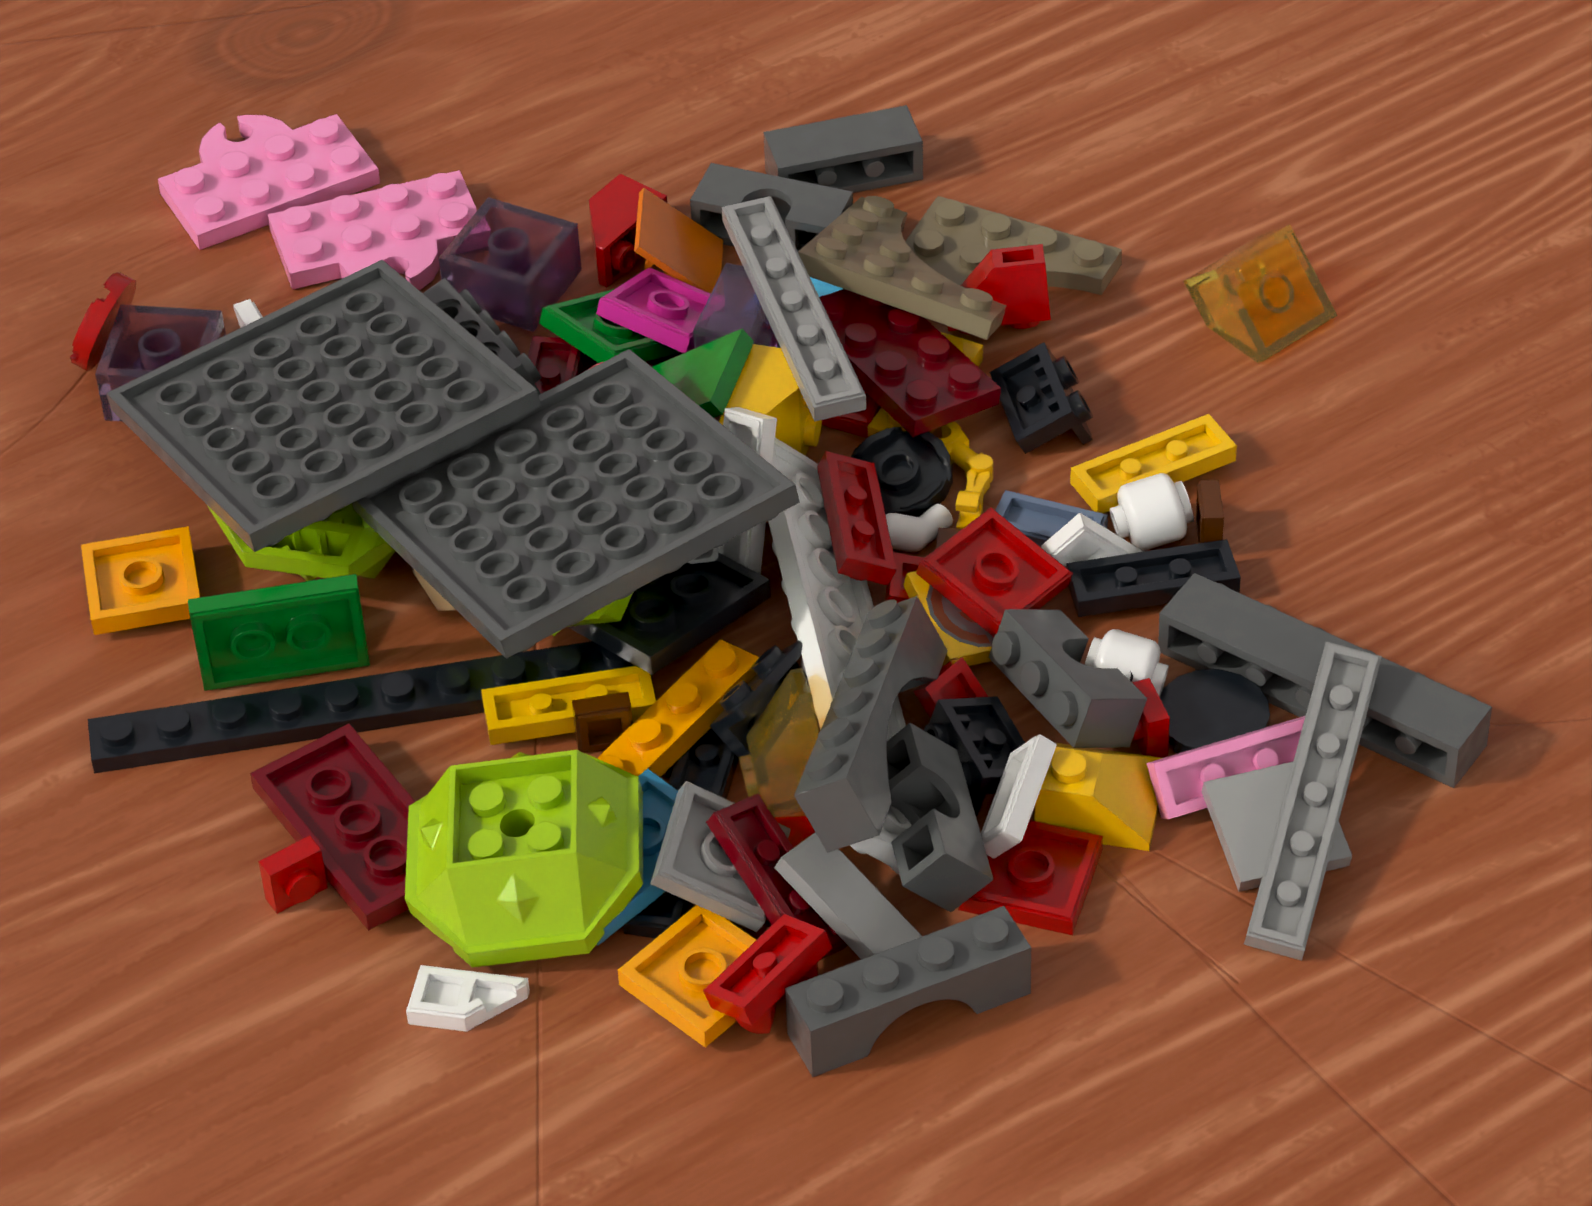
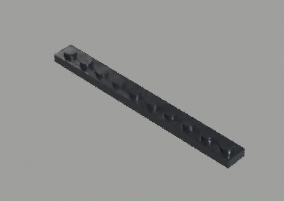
M589 641L518 652L507 659L503 655L91 718L88 719L91 761L95 774L319 739L347 724H350L358 733L484 713L481 689L636 665L597 643Z

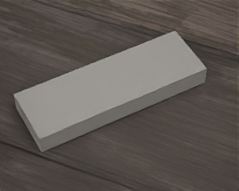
M816 832L783 855L774 867L860 959L922 937L839 849L827 852Z

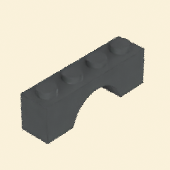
M1005 906L999 907L785 988L787 1034L812 1077L818 1076L867 1057L879 1035L894 1020L920 1005L937 1000H958L968 1004L976 1014L1031 994V946Z

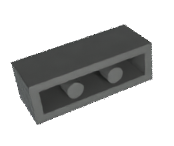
M907 105L763 132L765 171L769 175L853 191V193L923 180V141Z

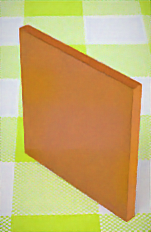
M643 188L639 192L634 252L645 258V270L655 265L662 269L664 274L720 298L723 240Z

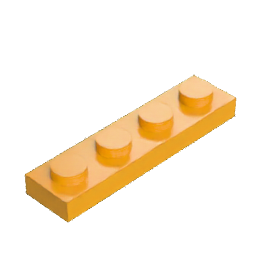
M720 639L597 759L635 776H639L649 769L661 777L711 728V723L724 710L719 704L723 696L743 680L748 684L756 675L751 666L759 657Z

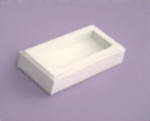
M1041 734L1033 737L1011 752L981 831L986 854L992 858H996L1020 843L1025 834L1057 746L1056 743Z

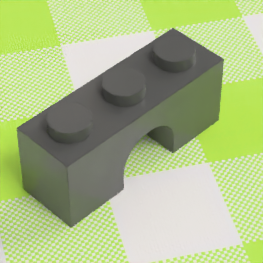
M711 163L690 199L691 219L721 238L723 245L734 247L722 221V207L771 196L797 251H799L853 204V191Z
M1005 609L998 632L993 638L992 649L988 658L1073 748L1130 747L1147 698L1118 668H1095L1080 663L1089 638L1061 610Z
M909 723L887 741V769L891 805L897 808L912 825L894 839L891 844L902 886L943 909L953 912L994 879L957 749Z

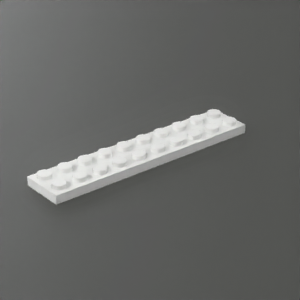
M775 437L772 466L796 485L800 503L786 509L774 519L768 521L773 538L772 549L778 558L783 578L781 585L787 595L793 618L791 625L798 641L800 640L803 645L801 665L808 678L813 698L811 706L818 718L821 730L867 614L874 606L866 580L858 581L837 572L817 470L818 464ZM898 695L893 703L888 722L887 741L906 726ZM891 805L880 835L850 846L860 854L867 853L889 865L893 871L899 874L891 842L912 825L897 808Z

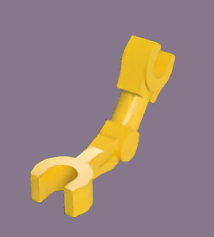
M952 422L942 426V438L939 439L942 440L949 452L952 463L962 468L967 477L965 491H959L956 500V511H960L956 528H964L983 514V497L993 480V459L982 452L977 454L970 449L969 439L958 423Z

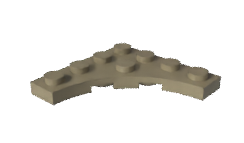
M878 196L860 197L798 251L809 277L987 340L1002 323L1006 305L993 301V297L987 292L974 288H964L929 267L915 255L902 235L908 213L894 208V204L888 199Z
M937 196L905 241L915 255L925 264L958 285L965 281L991 249L1043 244L1048 287L1076 289L1099 295L1103 294L1122 265V249L941 196Z

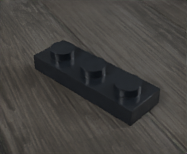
M1227 539L1066 563V568L1073 573L1068 587L1078 617L1168 604L1194 573L1240 593L1241 576Z

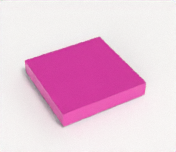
M647 268L601 297L596 315L685 353L695 349L733 323L737 306L653 268Z

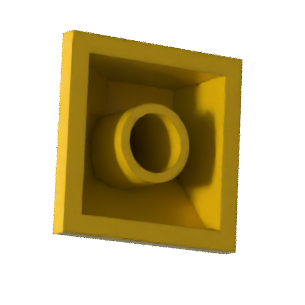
M1056 743L1057 746L1035 803L1034 821L1103 836V845L1149 851L1159 807L1147 763L1162 758L1097 748H1073L1069 744Z

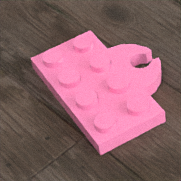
M337 114L318 119L313 123L293 130L281 120L266 115L237 116L241 137L246 140L240 142L227 140L225 126L218 123L202 138L199 148L200 164L183 168L178 172L158 179L161 196L199 250L269 225L267 214L284 211L294 206H306L332 200L338 196L350 195L380 184L377 166Z
M460 170L438 173L428 178L401 184H390L380 189L354 195H342L332 200L306 206H294L284 211L267 214L270 231L292 289L339 278L343 279L383 260L399 274H404L406 280L420 291L435 278L440 268L439 255L487 244L485 227Z

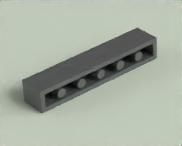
M1196 573L1190 577L1159 614L1158 645L1162 654L1196 670L1221 669L1241 674L1258 685L1268 699V703L1298 717L1306 716L1326 642L1375 654L1370 650L1360 648L1327 633L1321 628L1309 625L1278 611L1272 606L1260 603ZM1382 657L1359 745L1455 788L1487 746L1492 707L1472 696L1460 693L1427 678L1421 673L1411 671Z

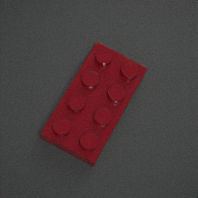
M846 289L819 297L863 390L912 437L999 405L1001 387L924 317Z
M350 724L250 773L253 789L297 842L310 835L320 847L326 879L368 931L409 910L405 901L409 805L416 801Z

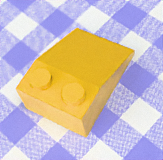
M752 344V349L726 408L740 407L777 418L775 437L806 456L809 446L816 447L819 442L822 420L814 422L781 348ZM724 413L723 415H721L719 422L722 425L724 422Z

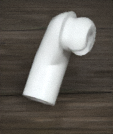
M934 504L920 517L898 513L886 514L892 549L911 553L924 549L935 540L938 528H949L953 523L951 513L941 504Z

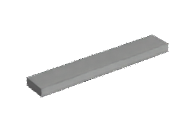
M768 196L722 207L724 226L814 422L866 410V394L772 197Z
M1330 642L1325 643L1244 945L1302 961L1382 656Z

